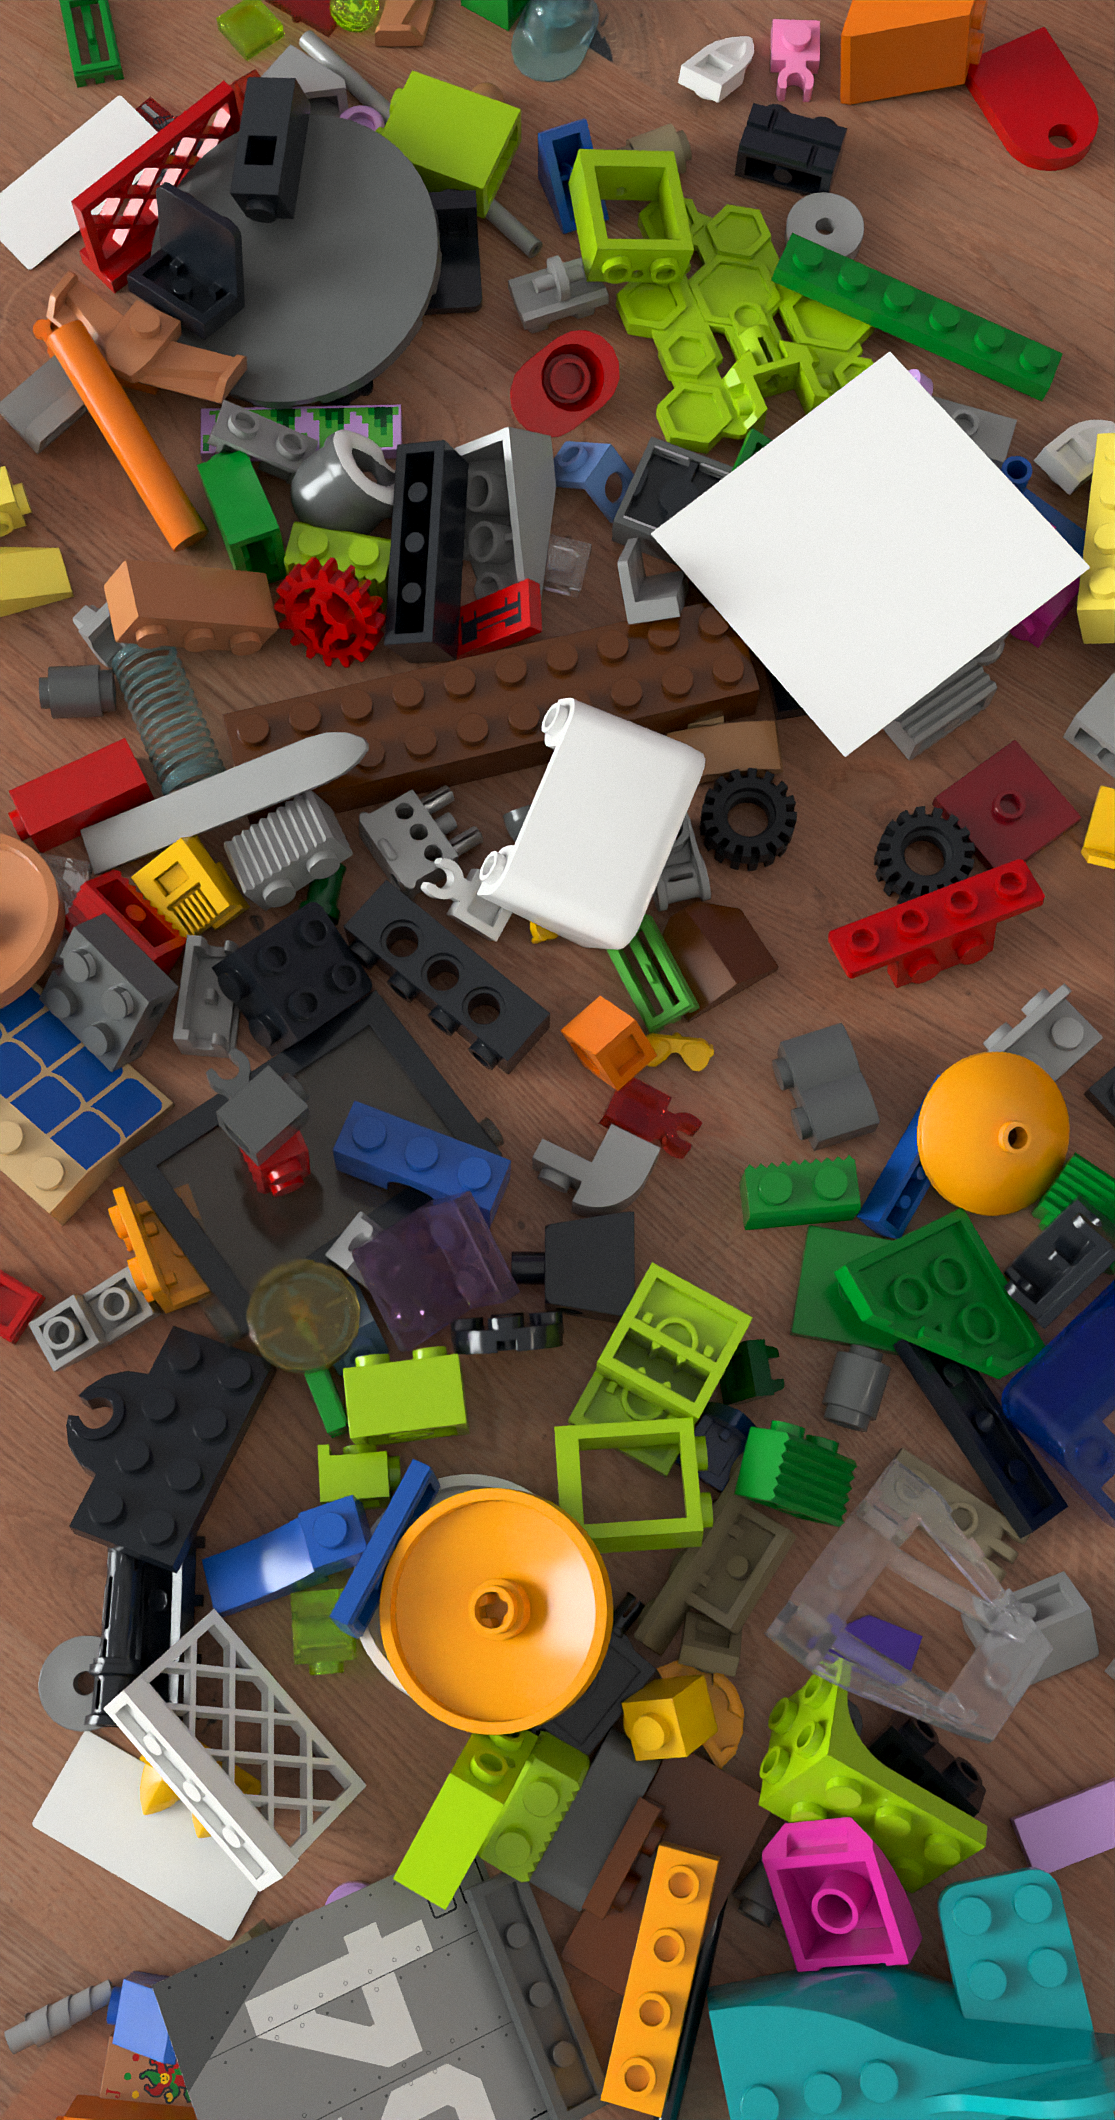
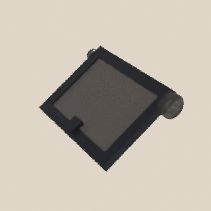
M376 990L251 1072V1080L268 1065L280 1077L288 1072L304 1087L310 1096L305 1102L309 1106L310 1121L300 1129V1132L309 1150L311 1174L303 1178L304 1185L299 1189L280 1197H274L272 1192L263 1194L257 1191L256 1182H253L252 1173L249 1172L248 1164L244 1161V1156L240 1152L239 1146L219 1126L216 1111L229 1101L227 1097L221 1094H217L118 1159L122 1169L209 1289L210 1293L197 1302L214 1330L228 1347H231L254 1331L253 1326L279 1309H275L252 1323L254 1304L266 1284L281 1273L298 1268L322 1270L336 1278L345 1272L325 1254L360 1211L394 1238L438 1207V1203L431 1196L411 1186L390 1182L388 1189L336 1170L332 1150L354 1100L502 1157V1153L498 1148L504 1144V1139L494 1123L487 1117L479 1122L476 1121ZM285 1274L282 1275L281 1278L284 1284L288 1283ZM285 1289L284 1305H286L288 1310L303 1301L300 1294L291 1298L288 1290Z

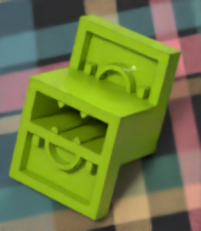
M652 1262L598 1359L595 1372L567 1423L571 1425L693 1417L695 1425L753 1317ZM679 1444L614 1448L665 1478L680 1453Z

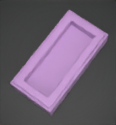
M1115 1777L1010 1818L1028 1867H1036L1051 1873L1115 1847Z

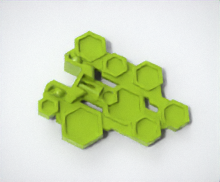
M684 198L693 247L698 252L703 266L688 280L686 274L691 269L689 262L682 282H671L668 284L629 282L616 294V308L628 335L654 340L658 350V359L667 379L673 384L674 389L657 405L656 418L666 441L689 451L707 454L723 437L741 440L747 437L748 432L752 428L763 434L768 410L763 398L794 389L805 414L810 413L874 364L872 359L861 357L863 353L861 345L874 332L875 327L771 281L780 259L771 242V233L759 209L727 204L717 215L711 218L699 213L692 199ZM651 201L638 215V227L644 239H665L658 201ZM778 311L792 342L782 339L773 316ZM713 333L725 334L737 361L722 379L717 367L723 362V356Z

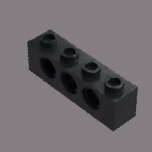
M385 880L344 925L346 938L350 944L349 949L353 952L359 963L369 970L376 965L390 977L387 981L390 988L408 1003H411L416 998L430 1010L427 1015L428 1018L443 1033L452 1036L457 1032L471 1044L468 1048L471 1055L486 1068L493 1070L498 1066L509 1075L550 1028V1013L389 881ZM403 939L411 940L418 945L415 952L406 957L395 956L389 951L395 942ZM441 972L451 973L458 978L457 984L445 991L437 990L429 983L436 974ZM482 1005L492 1006L499 1012L498 1018L490 1024H478L470 1018V1014L475 1008Z

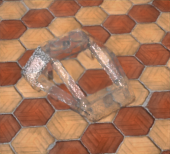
M893 1458L790 1594L764 1634L809 1671L848 1692L959 1736L989 1744L994 1741L1054 1648L1009 1588L1005 1591L982 1560L986 1555L973 1537L968 1540L950 1516L953 1510L943 1496ZM919 1523L984 1599L899 1549L911 1536ZM884 1567L989 1629L948 1692L940 1690L844 1630L847 1625L846 1620ZM829 1649L834 1650L849 1661L829 1652Z

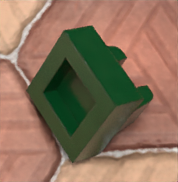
M765 1339L746 1340L739 1343L719 1380L723 1404L728 1406L745 1404L772 1396L775 1392L785 1387L784 1379L773 1380L771 1378L768 1360L780 1357L776 1347L765 1345Z

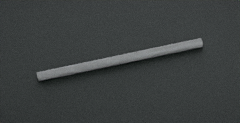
M306 31L300 38L299 46L314 60L345 79L346 89L364 106L377 110L382 115L386 125L390 116L389 109L391 103L313 31ZM494 199L486 214V218L529 258L535 257L540 252L543 243Z

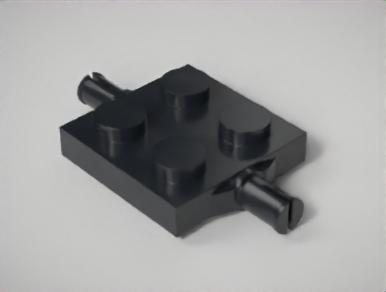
M627 1592V1595L613 1611L612 1633L606 1656L595 1679L585 1693L561 1715L540 1726L527 1729L528 1731L539 1736L541 1731L548 1732L589 1756L623 1713L621 1703L642 1689L657 1669L634 1650L628 1637L625 1635L645 1607L641 1601H638L629 1614L623 1618V1614L636 1600L634 1595Z

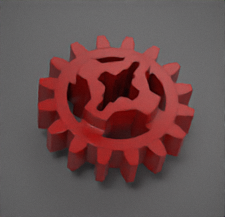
M311 557L304 566L300 563L296 564L276 589V592L281 597L274 604V610L285 614L278 625L280 629H291L295 635L290 640L292 646L301 643L307 646V658L311 660L318 653L323 655L325 666L331 667L338 658L341 664L348 668L355 659L361 663L365 661L382 640L384 633L380 629L386 623V616L376 612L383 603L382 597L370 596L367 592L372 582L369 579L358 582L354 578L355 567L352 565L344 572L338 570L337 561L332 557L329 558L323 567L316 557ZM312 588L309 592H304V590Z

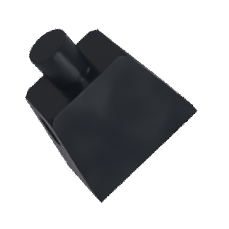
M620 1212L546 1225L545 1252L512 1251L511 1284L545 1285L546 1311H562L566 1315L618 1324L635 1294L634 1212Z

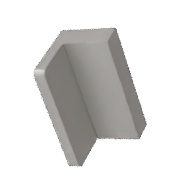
M55 355L0 401L1 416L37 455L88 412L87 407Z
M639 537L628 539L617 562L628 625L680 617L689 592L687 575L683 571L646 576Z
M1064 1571L961 1614L964 1630L984 1661L989 1686L996 1698L1009 1695L1094 1659L1099 1655L1091 1608Z

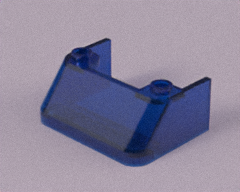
M1114 1280L1007 1383L1001 1398L1002 1409L1007 1419L1104 1523L1115 1528V1503L1101 1487L1115 1474V1435L1102 1422L1115 1410Z

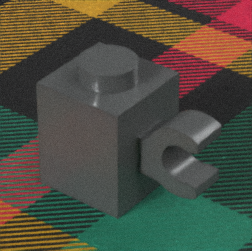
M233 1048L228 1053L230 1060L239 1068L237 1076L228 1080L222 1079L212 1068L206 1072L211 1088L229 1099L228 1102L216 1111L219 1126L259 1167L310 1121L309 1106L305 1103L310 1096L291 1074L286 1072L280 1077L269 1065L251 1080V1067L247 1056L242 1051Z

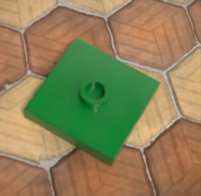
M809 1225L806 1232L790 1335L844 1346L860 1345L881 1353L899 1356L892 1345L901 1340V1338L863 1323L834 1274L843 1265L893 1240Z

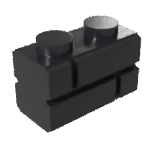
M753 103L739 144L734 176L807 196L821 192L830 193L842 157L847 128L837 126L833 120L827 117L820 116L811 119L793 114L786 107L779 104L764 106Z

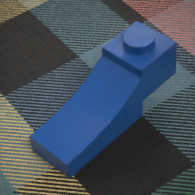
M354 1495L346 1496L300 1512L296 1519L267 1534L202 1559L213 1609L224 1618L329 1581L328 1575L356 1566L372 1537L363 1503Z

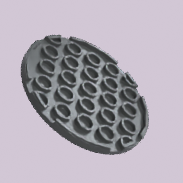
M310 114L294 219L276 218L272 223L254 221L245 216L231 196L230 189L239 132L226 138L207 152L189 170L177 186L178 189L191 194L197 201L221 216L232 220L239 228L242 236L245 307L206 340L181 325L182 335L177 342L235 357L237 354L246 356L247 370L228 395L250 402L253 406L293 409L294 405L309 404L317 401L327 403L356 391L378 377L399 358L423 325L421 320L428 308L432 295L436 294L440 278L442 253L440 251L439 219L433 200L421 176L410 160L398 147L369 127L336 116ZM159 223L154 236L151 256L161 249Z

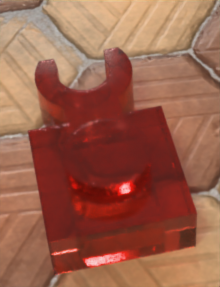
M633 1077L620 1090L614 1089L598 1124L608 1129L613 1124L650 1143L655 1138L660 1141L662 1148L669 1155L683 1159L691 1150L692 1144L682 1140L678 1136L677 1130L693 1137L700 1129L702 1122L690 1113L679 1112L674 1114L668 1111L667 1108L672 1097Z

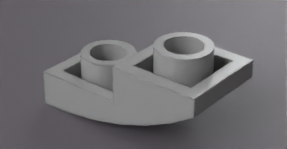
M127 1266L85 1294H73L28 1323L52 1370L59 1372L127 1336L162 1313L155 1300L148 1303L143 1292L138 1291Z

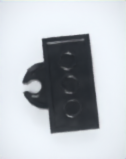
M173 1326L149 1374L133 1371L106 1375L86 1387L79 1395L84 1405L92 1410L102 1407L112 1408L113 1414L108 1423L95 1429L85 1426L79 1416L68 1415L66 1424L68 1446L84 1472L94 1478L69 1525L73 1533L177 1574L277 1372L274 1361Z

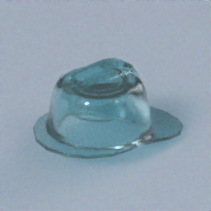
M528 0L513 34L511 45L514 64L522 74L535 81L554 82L565 79L578 69L585 58L593 35L598 27L600 14L594 0Z

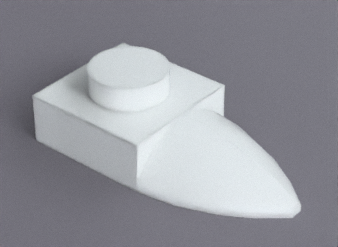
M749 36L730 37L707 45L681 65L678 83L695 91L703 99L719 103L743 83L745 70L754 54L752 38Z
M1106 420L1079 422L1069 427L1045 446L1034 461L1048 474L1053 482L1058 484L1068 495H1071L1092 477L1097 434L1115 433V423Z

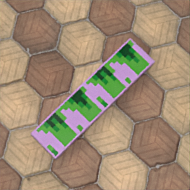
M401 404L293 407V409L245 408L317 440L316 451L324 447L328 436L342 429L361 434L374 441L381 448L384 459L396 458L397 445L402 444ZM221 408L201 409L200 454L203 462L218 454L215 453L216 447L207 444ZM252 456V458H251L250 461H261V460Z

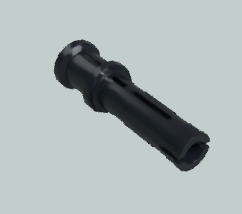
M108 1547L101 1643L99 1645V1657L93 1658V1664L89 1666V1674L94 1676L91 1714L85 1716L84 1725L119 1728L103 1708L142 1674L143 1666H140V1660L135 1659L144 1561Z

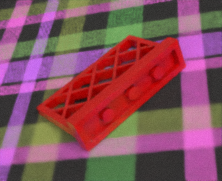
M222 81L71 201L85 247L79 251L82 262L113 293H117L127 285V275L151 257L154 236L159 223L156 189L159 186L155 184L162 169L165 168L167 171L160 185L164 182H169L177 187L183 177L207 152L226 138L239 132L241 123L235 92L225 81ZM218 111L212 126L207 125L211 116ZM200 138L205 139L197 156H192ZM181 140L175 155H169L173 146ZM144 169L138 184L132 185L135 176ZM106 199L100 214L92 215L91 211ZM124 199H130L123 215H117Z

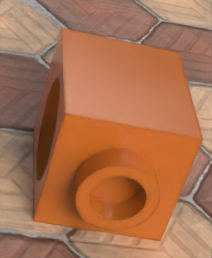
M602 996L596 998L560 1030L581 1064L617 1091L658 1056L636 1019Z

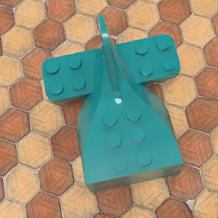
M1025 1867L957 1881L947 1885L940 1892L937 1900V1912L953 1983L898 1965L886 1966V1963L822 1967L820 1971L797 1972V1969L708 1987L706 1990L708 2010L730 2120H1115L1113 2113L1115 2111V2034L1094 2032L1063 1899L1056 1880L1049 1873L1039 1868Z

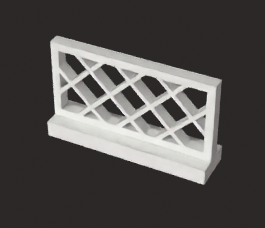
M215 1609L208 1613L103 1708L259 1892L283 1878L299 1861L298 1858L367 1786ZM207 1630L223 1648V1667L197 1664V1639ZM185 1651L184 1663L173 1662ZM160 1673L184 1675L183 1704L166 1703L149 1683ZM196 1676L223 1679V1708L196 1705ZM235 1680L253 1682L261 1692V1711L235 1709ZM178 1716H183V1722L179 1719ZM196 1718L223 1720L222 1750L204 1748L195 1737ZM235 1721L261 1723V1753L235 1751ZM274 1725L291 1726L300 1737V1756L274 1754ZM216 1761L222 1762V1768ZM235 1763L261 1765V1795L244 1794L234 1783ZM274 1766L300 1768V1798L274 1796ZM313 1769L328 1770L344 1788L334 1801L313 1799ZM256 1807H261V1813L257 1810ZM274 1808L300 1810V1836L290 1847L274 1829ZM313 1811L322 1812L313 1822Z

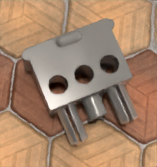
M446 785L422 799H419L412 789L370 814L362 812L359 815V837L391 884L413 902L415 895L422 892L420 887L423 882L435 884L447 877L443 869L438 868L433 864L434 861L429 860L447 858L458 864L459 855L483 842L482 834L478 832L479 829L475 826L448 841L445 835L457 828L454 817L449 812L435 820L431 817L430 814L454 801L453 792Z

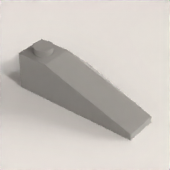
M507 427L453 448L469 463L463 560L470 561L477 581L474 592L477 600L527 578L540 584V595L542 597L556 491L551 436Z

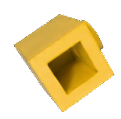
M704 1674L654 1679L621 1703L624 1712V1729L626 1735L631 1740L636 1761L687 1757L718 1732Z

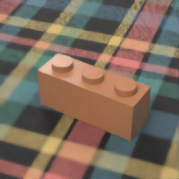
M125 559L104 585L116 643L137 644L145 649L161 646L183 647L190 652L222 650L231 651L234 655L244 656L259 651L262 645L279 629L266 573Z

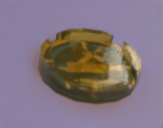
M298 1259L276 1266L259 1280L250 1298L246 1319L253 1345L267 1362L285 1372L310 1374L332 1367L348 1354L359 1333L361 1309L355 1288L341 1271L330 1265L328 1267L323 1263H315V1260Z

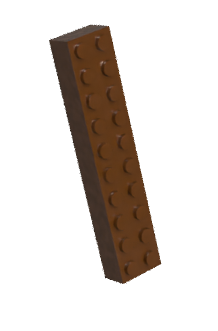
M708 601L683 607L680 617L629 625L628 621H622L223 714V719L235 767L305 738L326 732H347L366 738L369 743V751L360 763L345 775L312 790L337 814L392 801L412 789L417 795L437 790L444 785L451 787L548 764L554 750L545 744L542 722L550 707L560 699H575L667 736V733L688 729V724L722 716H724V722L754 715L760 687L747 644ZM294 797L248 815L250 826L251 824H258L261 818H267L268 813L276 812L277 807H284L286 801H293Z

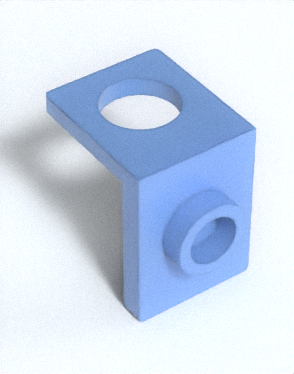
M566 441L553 459L556 487L585 489L608 521L613 523L634 474L612 444ZM612 473H617L622 481V492L618 500L612 503L606 496L605 484Z

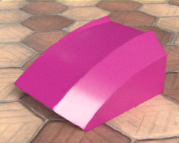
M851 1817L785 1823L762 1851V1861L797 1972L820 1971L822 1967L886 1963V1966L910 1964L923 1938L905 1890L893 1867L878 1845Z

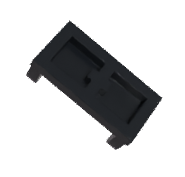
M1079 1194L1005 1268L1004 1274L1010 1281L1004 1286V1289L1019 1305L1036 1318V1322L1045 1329L1115 1261V1224Z

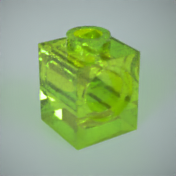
M344 1588L291 1593L294 1665L309 1664V1676L344 1673V1661L357 1660L356 1638L340 1631L329 1617Z

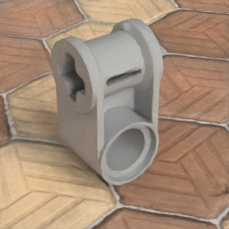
M686 813L678 832L680 837L673 844L653 893V900L658 912L667 910L668 904L696 897H699L701 901L711 899V887L707 869L699 853L688 813Z

